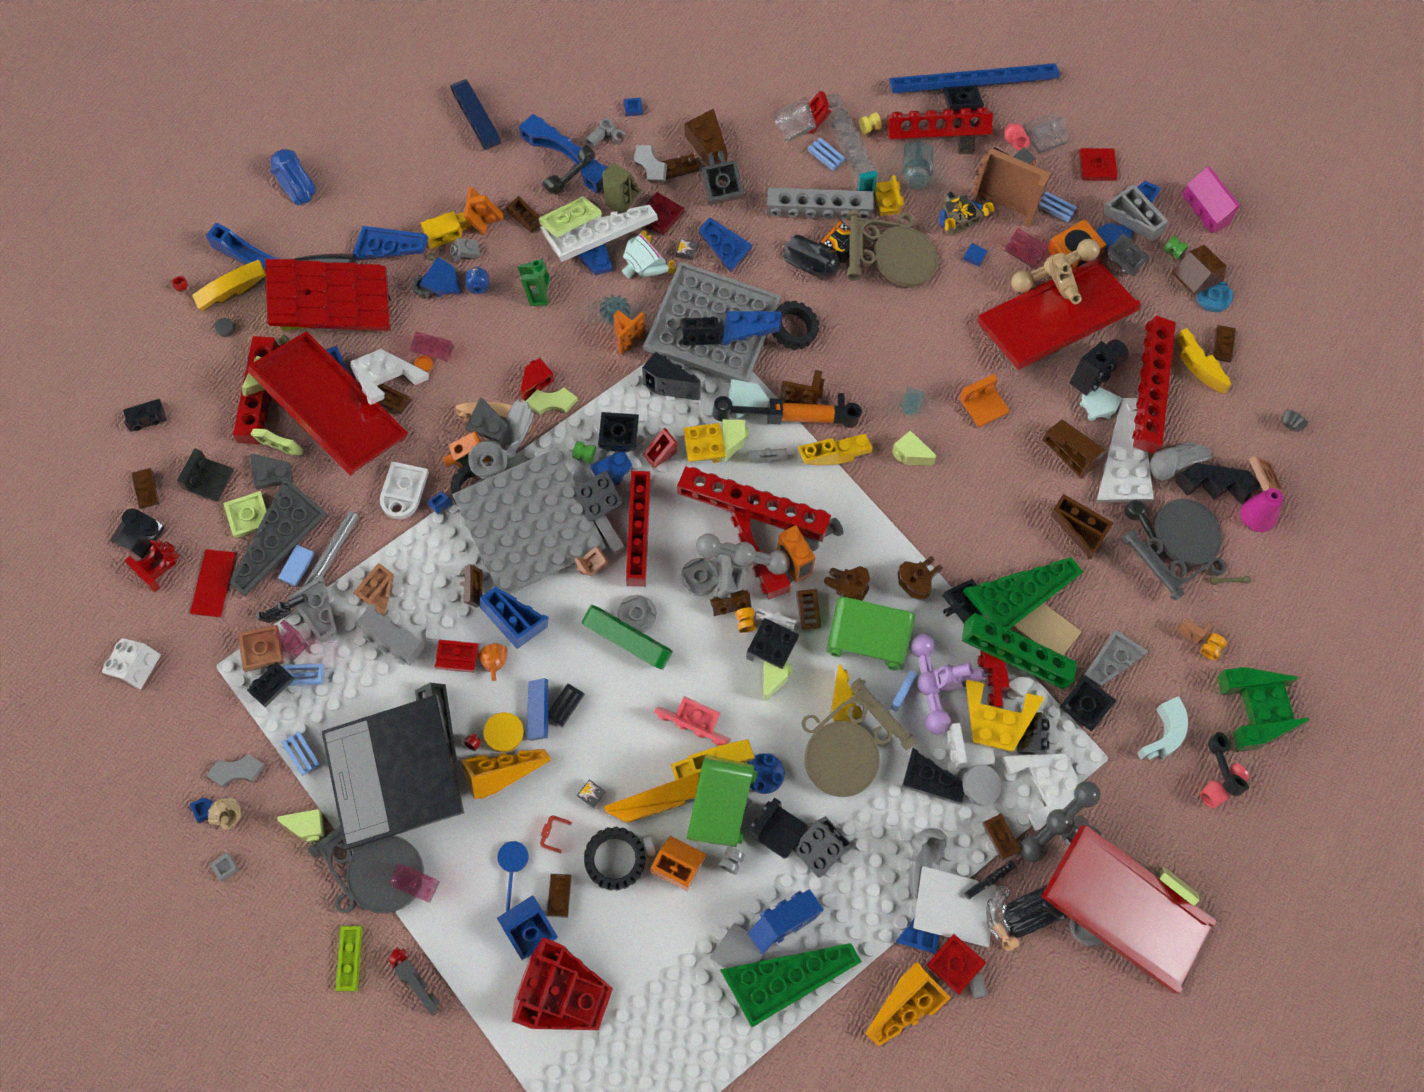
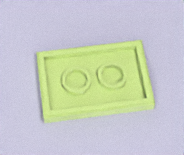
M582 196L538 219L544 228L555 237H559L601 216L602 213L597 206Z

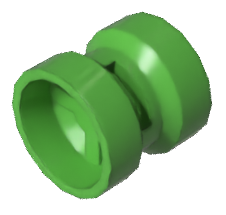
M1174 235L1164 247V251L1172 253L1174 258L1179 260L1189 245L1185 242H1180L1179 238Z
M577 441L573 449L572 458L576 460L582 458L586 463L591 464L596 453V446L591 444L585 446L584 442Z

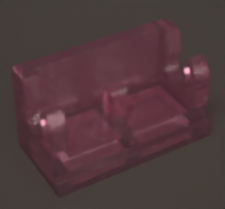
M1018 228L1009 239V244L1004 251L1034 269L1045 256L1048 246Z
M416 331L410 351L448 362L454 346L449 340Z
M283 620L280 624L287 630V633L280 635L275 631V636L283 643L285 650L295 660L309 645L299 631Z
M398 863L390 883L392 884L391 887L430 903L440 881Z

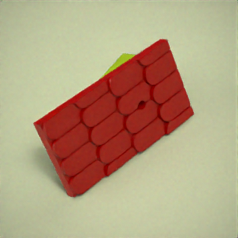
M265 259L267 323L269 326H280L282 331L303 328L391 331L386 266L347 262Z

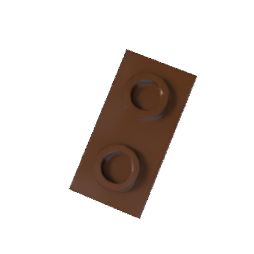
M742 589L735 593H730V598L726 599L713 596V599H710L713 615L718 616L742 608H751L750 593H748V590L744 591Z

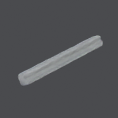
M353 511L347 513L304 586L325 574L357 521V513Z

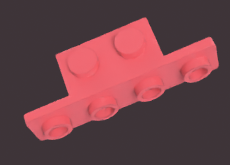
M686 696L683 697L677 713L660 706L654 710V713L658 714L657 717L661 720H671L681 729L687 730L688 728L693 730L696 736L701 738L706 736L712 739V742L718 746L728 744L731 741L730 738L713 731L721 712Z

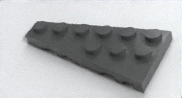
M284 477L279 491L274 496L273 503L264 515L251 545L249 544L242 562L239 563L229 583L246 597L327 516V513Z

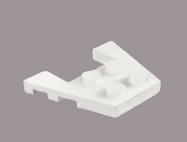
M382 349L352 360L350 366L357 381L360 382L362 391L366 394L370 405L384 399L385 393L377 387L379 384L400 375H405L414 385L422 383L429 378V374L424 370Z
M1067 754L1005 756L1002 758L1009 776L1026 769L1030 770L1046 804V807L1028 814L1035 832L1039 831L1046 824L1047 816L1054 809H1064L1074 799V789L1080 781Z

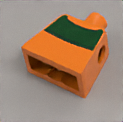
M475 431L449 445L451 454L442 457L446 467L457 464L460 468H464V465L469 464L468 456L471 448L482 441ZM486 455L482 462L491 461L490 457Z

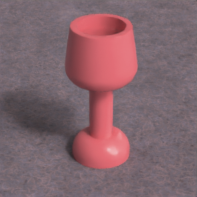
M1009 123L1005 127V139L1016 150L1020 151L1023 147L1027 148L1029 146L1030 139L1025 134V130L1021 125Z
M1234 763L1231 766V775H1238L1245 781L1249 779V774L1243 766L1238 763ZM1210 781L1200 792V797L1207 806L1216 808L1228 800L1229 794L1224 789L1223 782Z

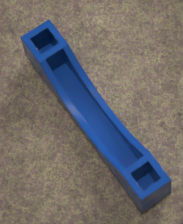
M532 114L519 126L521 138L532 146L551 148L568 156L575 164L580 162L578 154L582 148L573 144L567 136L561 135L555 127L549 126L543 118ZM594 157L593 161L580 172L584 185L598 194L603 189V171L608 167L600 164Z
M217 222L206 235L212 248L245 265L259 260L265 272V259H279L255 248L231 229Z

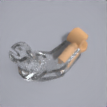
M999 886L994 897L987 901V925L998 940L1003 939V949L1010 951L1019 947V941L1016 937L1009 938L1007 935L1011 931L1004 919L1006 910L1005 901L1010 891L1006 889L1003 894L1005 887Z

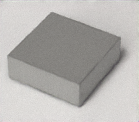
M228 852L210 863V866L221 882L239 871L238 866Z

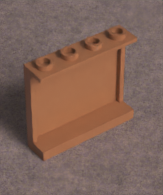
M991 148L989 153L984 154L981 160V166L977 173L979 175L972 195H974L973 200L976 202L978 196H982L1026 215L1023 225L1030 227L1038 212L1051 173Z

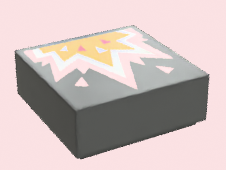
M680 238L676 257L693 260L697 249V242Z
M589 779L577 794V797L591 808H594L606 792Z

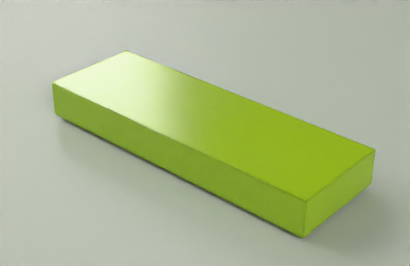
M362 926L340 927L336 992H358Z

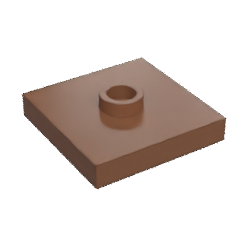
M1257 456L1249 458L1263 491L1275 488L1283 495L1284 490L1271 462Z
M278 625L238 633L244 672L266 668L276 661L279 664H284Z

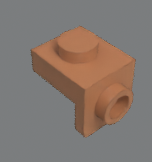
M597 546L584 557L574 559L577 564V570L582 575L588 576L595 575L609 563L604 553Z
M1186 618L1177 630L1181 632L1183 637L1191 639L1197 644L1201 638L1205 641L1212 632L1209 630L1212 623L1208 622L1202 629Z

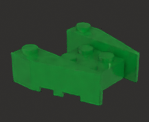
M1246 667L1225 669L1217 676L1222 695L1242 694L1250 723L1249 726L1239 727L1232 733L1237 752L1257 750L1283 735L1300 728L1309 721V717L1294 718L1286 687L1292 685L1298 679L1297 676Z

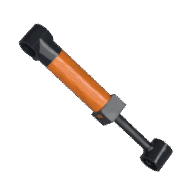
M844 393L837 395L838 405L783 403V399L770 398L767 407L732 406L730 398L719 396L714 401L712 416L715 420L723 422V419L728 420L732 413L767 415V424L780 425L781 421L843 424L845 427L853 428L859 422L862 409L856 403L845 405Z

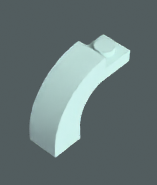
M1179 696L1162 703L1156 709L1164 723V736L1161 740L1143 747L1137 753L1141 760L1147 757L1151 760L1159 755L1164 759L1172 754L1183 742L1188 729V717Z

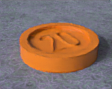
M423 355L415 360L414 366L428 373L433 368V362L430 357Z

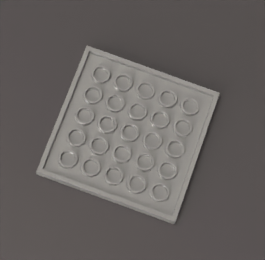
M680 262L644 343L643 350L651 353L657 352L660 355L663 354L671 360L729 380L749 382L767 334L759 337L757 335L746 337V340L739 341V339L734 340L730 344L723 346L722 339L727 311L775 312L780 303L781 296ZM681 318H718L720 326L719 344L683 345Z
M558 448L452 494L494 585L508 594L575 565L574 559L584 557L596 546L602 552L607 549L594 522L589 521L574 490V487H576L575 482Z

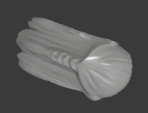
M517 399L513 403L505 420L508 428L501 443H498L504 449L507 461L515 458L517 448L525 438L534 419L532 408H529V403L525 400L519 403Z
M1187 442L1155 452L1150 462V470L1156 479L1165 481L1173 478L1175 474H1180L1181 470L1186 466L1212 459L1213 456L1209 455L1211 451L1207 446Z
M923 829L911 840L913 854L910 863L909 889L915 899L918 898L922 866L939 870L941 858L945 856L944 850L947 847L948 837L940 829Z

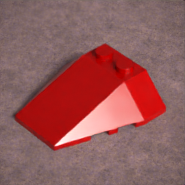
M543 937L527 964L514 999L511 1021L530 1029L599 1030L613 988L594 971H591L584 965L579 958H576L569 952L564 945Z

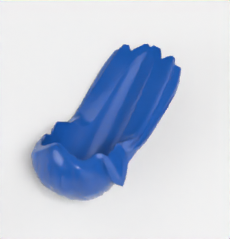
M289 149L275 152L270 159L272 167L270 172L276 176L279 184L296 205H303V202L308 203L312 199V194H315L316 187L301 166L296 153Z

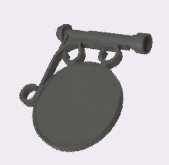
M1176 499L1166 504L1159 511L1155 520L1156 538H1151L1146 543L1140 542L1138 533L1134 529L1122 538L1126 544L1134 548L1157 578H1160L1172 593L1170 598H1173L1175 601L1185 594L1183 588H1178L1196 577L1212 563L1219 564L1221 568L1220 571L1215 569L1213 565L1208 568L1210 573L1215 576L1223 574L1227 568L1223 559L1216 558L1222 545L1221 527L1213 513L1204 505L1194 500ZM1150 543H1154L1157 546V552L1153 551ZM1163 550L1169 557L1175 560L1168 568L1158 557V554ZM1174 565L1181 569L1179 577L1173 574ZM1204 565L1192 576L1181 578L1187 573V566Z
M338 826L317 844L311 842L310 846L307 847L308 852L313 858L316 856L320 857L321 854L323 855L329 869L350 899V906L347 909H342L340 902L346 898V895L341 894L336 898L335 907L339 912H351L355 907L356 901L361 907L374 913H393L409 905L416 898L424 880L422 858L417 849L401 837L391 836L359 846L353 855L352 850L349 849L347 850L348 855L344 860L334 857L333 859L339 864L348 863L346 871L347 887L332 863V856L336 847L344 848V845L340 844L343 842L341 827Z

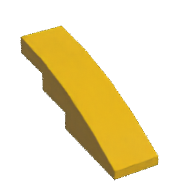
M256 260L219 277L192 296L198 309L204 311L216 301L222 303L234 293L242 294L265 277L266 272L261 262Z

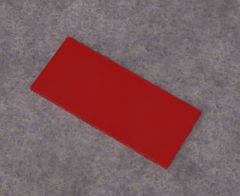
M205 549L190 614L221 618L236 552Z

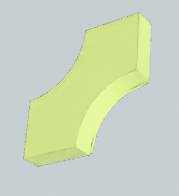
M563 387L554 393H545L537 389L526 402L529 403V407L533 411L541 415L549 410H559L566 413L578 401V398Z
M253 429L251 432V436L261 444L279 449L287 455H302L304 451L293 440L279 437L267 429Z

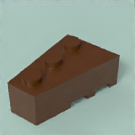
M714 108L685 123V137L707 166H709V153H712L714 157V164H720L718 151H723L725 162H727L728 152Z
M1063 419L1046 431L1042 439L1081 479L1097 467L1106 451Z

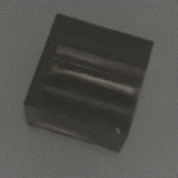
M959 136L958 154L974 155L975 136Z

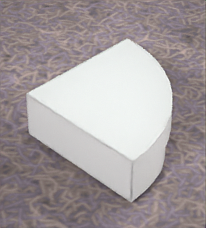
M1025 677L1016 678L1009 682V690L1023 698L1034 680Z

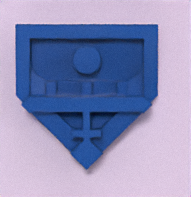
M1106 223L1096 230L1097 234L1107 244L1106 252L1123 233L1130 240L1133 235L1131 229L1111 223Z
M437 257L422 279L420 286L436 293L438 298L450 293H454V295L460 294L454 267Z

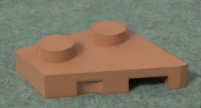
M378 563L353 593L367 605L372 603L376 606L377 612L385 616L394 574Z

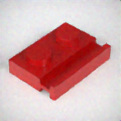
M819 91L801 113L805 126L808 127L807 132L811 134L815 133L831 113V110L828 109L829 103L826 94L823 91Z
M439 639L436 663L434 665L435 669L475 673L479 644Z

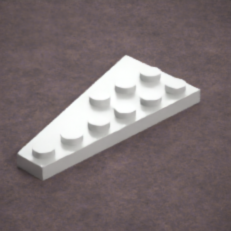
M645 205L630 208L627 212L620 214L615 211L610 212V216H599L559 237H555L543 226L540 228L560 261L563 262L658 220L652 207Z

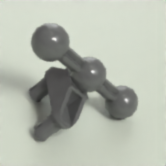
M1090 781L1079 783L1074 789V799L1064 809H1054L1047 816V826L1037 836H1028L1022 840L1020 844V854L1029 862H1038L1045 855V845L1055 835H1062V840L1069 846L1082 825H1087L1101 835L1100 831L1088 824V820L1082 815L1075 817L1083 807H1093L1098 804L1101 795L1098 786Z

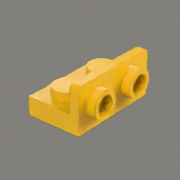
M895 175L891 176V181L876 183L874 194L879 216L900 214L901 207L904 206V198L900 196V182L896 180Z

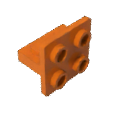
M469 187L464 217L482 235H486L488 223L502 221L504 214L486 195L481 196L474 187Z
M620 310L614 314L615 335L617 336L618 352L620 354L629 351L633 343L645 335V314L643 312L633 320L629 319Z

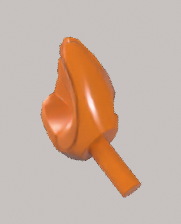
M492 643L481 649L478 653V659L482 666L488 672H491L492 681H496V671L505 665L508 650L506 646Z

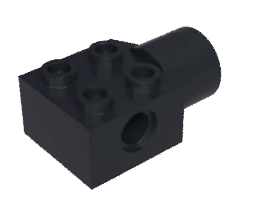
M1112 339L1106 344L1103 341L1099 342L1080 359L1069 383L1086 396L1092 391H1097L1102 382L1106 383L1111 377L1110 373L1127 360L1129 352L1126 345L1116 339Z

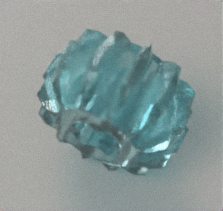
M613 294L611 298L605 297V302L600 304V315L603 316L604 322L609 320L610 325L614 322V314L618 310L627 317L630 316V305L627 303L626 298H621L620 294L617 297H614Z

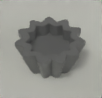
M426 273L423 276L418 275L417 279H413L414 284L411 285L414 288V293L422 298L432 297L434 292L420 286Z
M1289 409L1284 411L1282 423L1286 428L1299 432L1308 426V421L1299 413Z

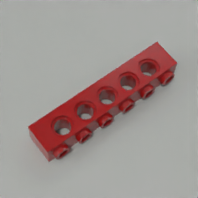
M979 107L977 110L972 111L970 108H962L960 111L944 109L943 112L927 110L926 113L909 111V114L892 112V115H887V136L889 139L992 134L993 113L986 107ZM977 117V122L970 125V120ZM956 118H960V123L954 126L953 121ZM943 119V124L936 126L937 120ZM921 120H926L924 127H919ZM904 121H909L908 127H901Z
M252 336L243 384L248 375V366L254 362L256 356L263 357L280 347L275 337ZM266 390L249 396H244L241 391L233 436L237 443L260 445V442L251 436V432L253 429H264V421H267V405L271 402V395Z
M631 471L626 584L632 587H646L651 488L650 471Z

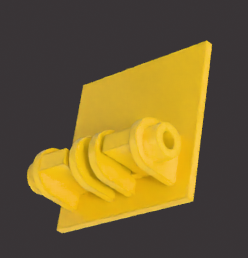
M720 423L683 427L688 462L710 459L713 463H719L721 458L726 457Z

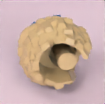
M227 796L214 801L208 810V823L221 825L223 829L227 830L231 829L241 818L240 805L237 804V800Z

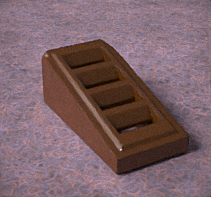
M517 196L506 206L505 211L530 233L540 225L538 219L540 216L520 196ZM520 206L521 208L516 212L514 209ZM523 210L526 211L522 216L519 215ZM530 215L531 217L525 221L524 218ZM535 219L536 222L530 226L529 223Z
M817 589L796 591L801 630L821 628ZM802 597H812V600L803 601ZM813 604V607L804 608L803 605ZM814 611V615L804 616V612ZM815 619L816 623L805 624V620Z

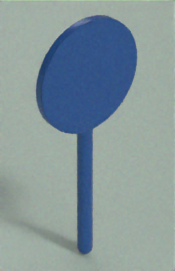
M517 841L505 843L499 849L497 855L501 868L509 872L506 912L510 910L513 872L522 870L529 859L526 847Z

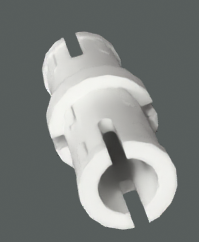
M760 607L755 618L761 621L766 618L793 631L796 619H791L780 615L779 612L773 613Z

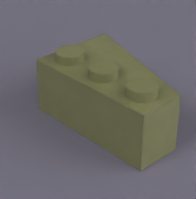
M614 163L603 171L605 206L613 211H617L618 214L626 212L642 190L638 188L639 185L635 183V179L630 172Z

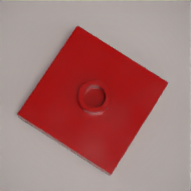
M1080 148L1079 157L1082 180H1117L1115 148Z
M953 934L926 966L956 994L960 995L987 963L959 937Z

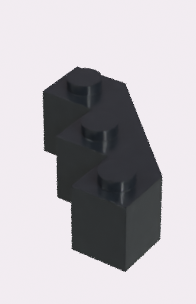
M1194 463L1181 472L1175 481L1187 496L1202 486L1213 500L1228 490L1240 504L1254 495L1261 486L1249 471Z

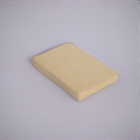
M1044 603L1012 627L1024 637L1061 655L1067 652L1082 633V631Z

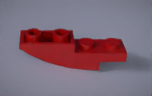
M980 650L977 665L983 669L984 674H987L986 684L990 686V694L987 697L988 706L1002 709V693H1006L1010 687L1005 662Z

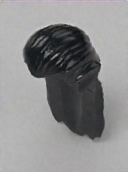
M796 234L790 238L791 241L786 242L784 246L786 253H783L784 260L789 264L816 276L821 281L834 277L839 271L840 258L836 253L837 251Z
M1048 884L1006 904L1001 909V915L1004 916L1001 923L1004 929L1011 930L1010 936L1020 938L1053 922L1068 918L1067 915L1041 897Z

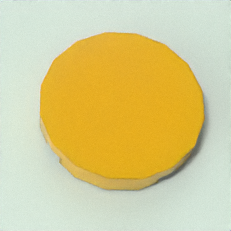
M501 712L488 719L485 723L483 734L486 743L491 749L496 752H510L516 749L523 741L524 729L517 716L512 713Z

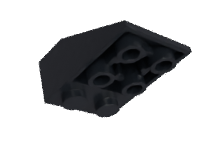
M655 352L642 367L643 385L657 395L698 401L701 399V381L694 374L690 375L679 364L675 365L667 356Z

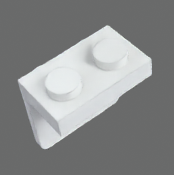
M122 638L115 645L110 658L105 662L102 673L122 679L135 688L141 689L161 654L144 643Z
M960 723L951 725L947 731V739L951 743L952 750L950 754L951 760L955 764V769L971 768L976 765L988 766L995 763L993 748L972 743L971 727L961 728Z

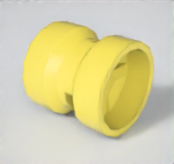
M877 112L872 113L870 117L863 116L859 118L860 128L864 134L870 133L873 129L879 130L882 128L881 118Z

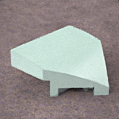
M731 379L728 398L731 399L732 406L758 407L769 400L759 384ZM733 413L736 419H739L740 417L745 415L741 413Z
M1099 387L1097 391H1092L1087 396L1083 394L1080 406L1086 409L1090 421H1094L1099 417L1110 419L1121 403L1122 397Z

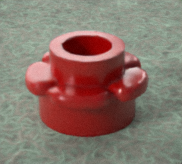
M397 947L393 951L388 961L393 965V968L407 960L406 950H401Z

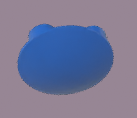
M773 754L755 755V759L747 762V764L755 765L754 771H758L755 783L750 784V788L760 794H769L780 788L784 781L785 771L780 760Z

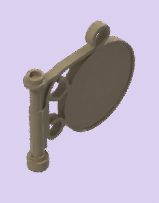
M853 209L849 211L847 219L851 221L850 266L847 269L848 280L857 281L861 279L860 264L869 267L873 263H876L879 271L888 280L904 287L920 286L933 276L938 265L936 249L928 237L920 231L911 228L914 219L910 214H901L897 219V223L876 219H863L858 210ZM901 219L908 220L909 224H901ZM874 225L890 228L880 235L879 229ZM870 226L869 230L873 231L875 236H870L863 229ZM863 238L869 242L876 241L874 253L868 249L863 251ZM863 255L869 256L871 261H866Z
M858 678L851 684L852 691L856 693L840 704L821 723L815 715L805 716L801 723L804 731L814 733L805 749L804 761L807 774L814 785L821 791L837 797L856 795L873 782L880 764L877 744H887L890 742L892 733L896 738H899L905 750L910 749L918 741L913 734L906 732L880 701H877L864 686L866 681L864 679L861 680V678ZM858 703L863 705L862 716L859 719L852 717L854 707L850 706L847 711L850 722L835 721L826 724L847 704ZM867 710L887 731L888 737L886 740L881 741L877 735L882 726L875 728L872 737L865 728L856 724L865 719ZM809 718H813L816 723H820L813 730H809L806 727V721Z

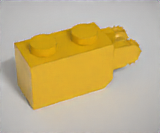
M454 211L421 222L423 234L429 237L427 243L430 249L461 238L462 231L472 226L464 217V212L455 214Z

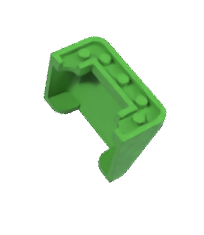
M840 597L837 600L826 652L834 657H841L846 652L885 660L884 663L888 666V669L895 671L903 670L915 615L900 609Z
M708 754L704 757L686 839L737 847V844H742L744 832L740 830L750 784L756 781L758 771H754L755 765Z

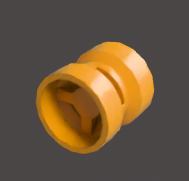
M742 608L735 612L736 619L739 620L738 630L740 633L752 632L758 628L757 622L754 620V608Z
M1210 633L1207 643L1201 647L1200 652L1208 659L1218 660L1221 655L1220 651L1225 649L1227 641L1216 633Z

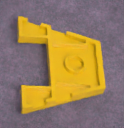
M966 679L965 685L972 743L1013 752L1042 704L1044 697L1026 693L1022 713L992 707L980 703L984 683Z

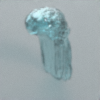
M920 140L915 143H906L904 146L902 176L906 185L912 189L926 187L934 172L933 147L926 145Z

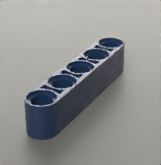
M464 79L450 85L456 101L484 150L501 144L494 125L468 80Z

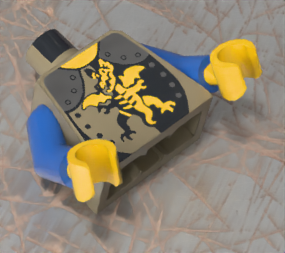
M949 192L944 196L946 202L940 211L939 224L952 236L979 225L983 214L988 216L989 212H995L993 203L988 202L983 205L969 199L967 195L956 198L953 192Z

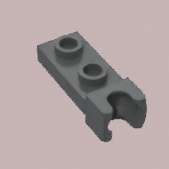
M408 959L394 969L403 983H409L428 1012L434 1017L440 1012L437 1007L440 1002L433 993L429 996L425 990L428 987L421 976L419 978L416 977L419 973Z

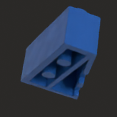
M496 586L480 597V609L516 649L548 627V616L534 611L531 606L522 604L517 601V598Z
M810 889L803 893L798 891L791 896V900L786 901L784 899L775 906V909L771 910L768 908L760 914L761 918L748 934L761 954H764L773 943L778 942L779 944L784 940L785 936L792 932L796 933L814 921L824 909Z

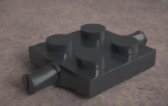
M973 579L944 592L942 596L950 605V607L943 610L946 617L956 613L961 621L965 623L974 613L983 616L963 592L967 587L977 586Z

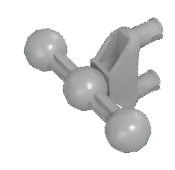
M711 533L700 536L696 543L699 555L704 558L715 557L716 563L722 566L723 585L716 591L720 599H726L730 593H735L740 589L747 566L753 562L766 565L768 570L776 575L787 572L791 563L788 554L782 550H775L770 554L755 551V548L748 542H740L736 545L730 542L723 544L720 543L717 536Z

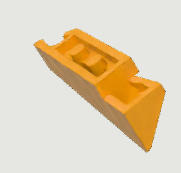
M696 772L604 806V812L628 824L685 805L684 800L695 799L700 778L699 773Z

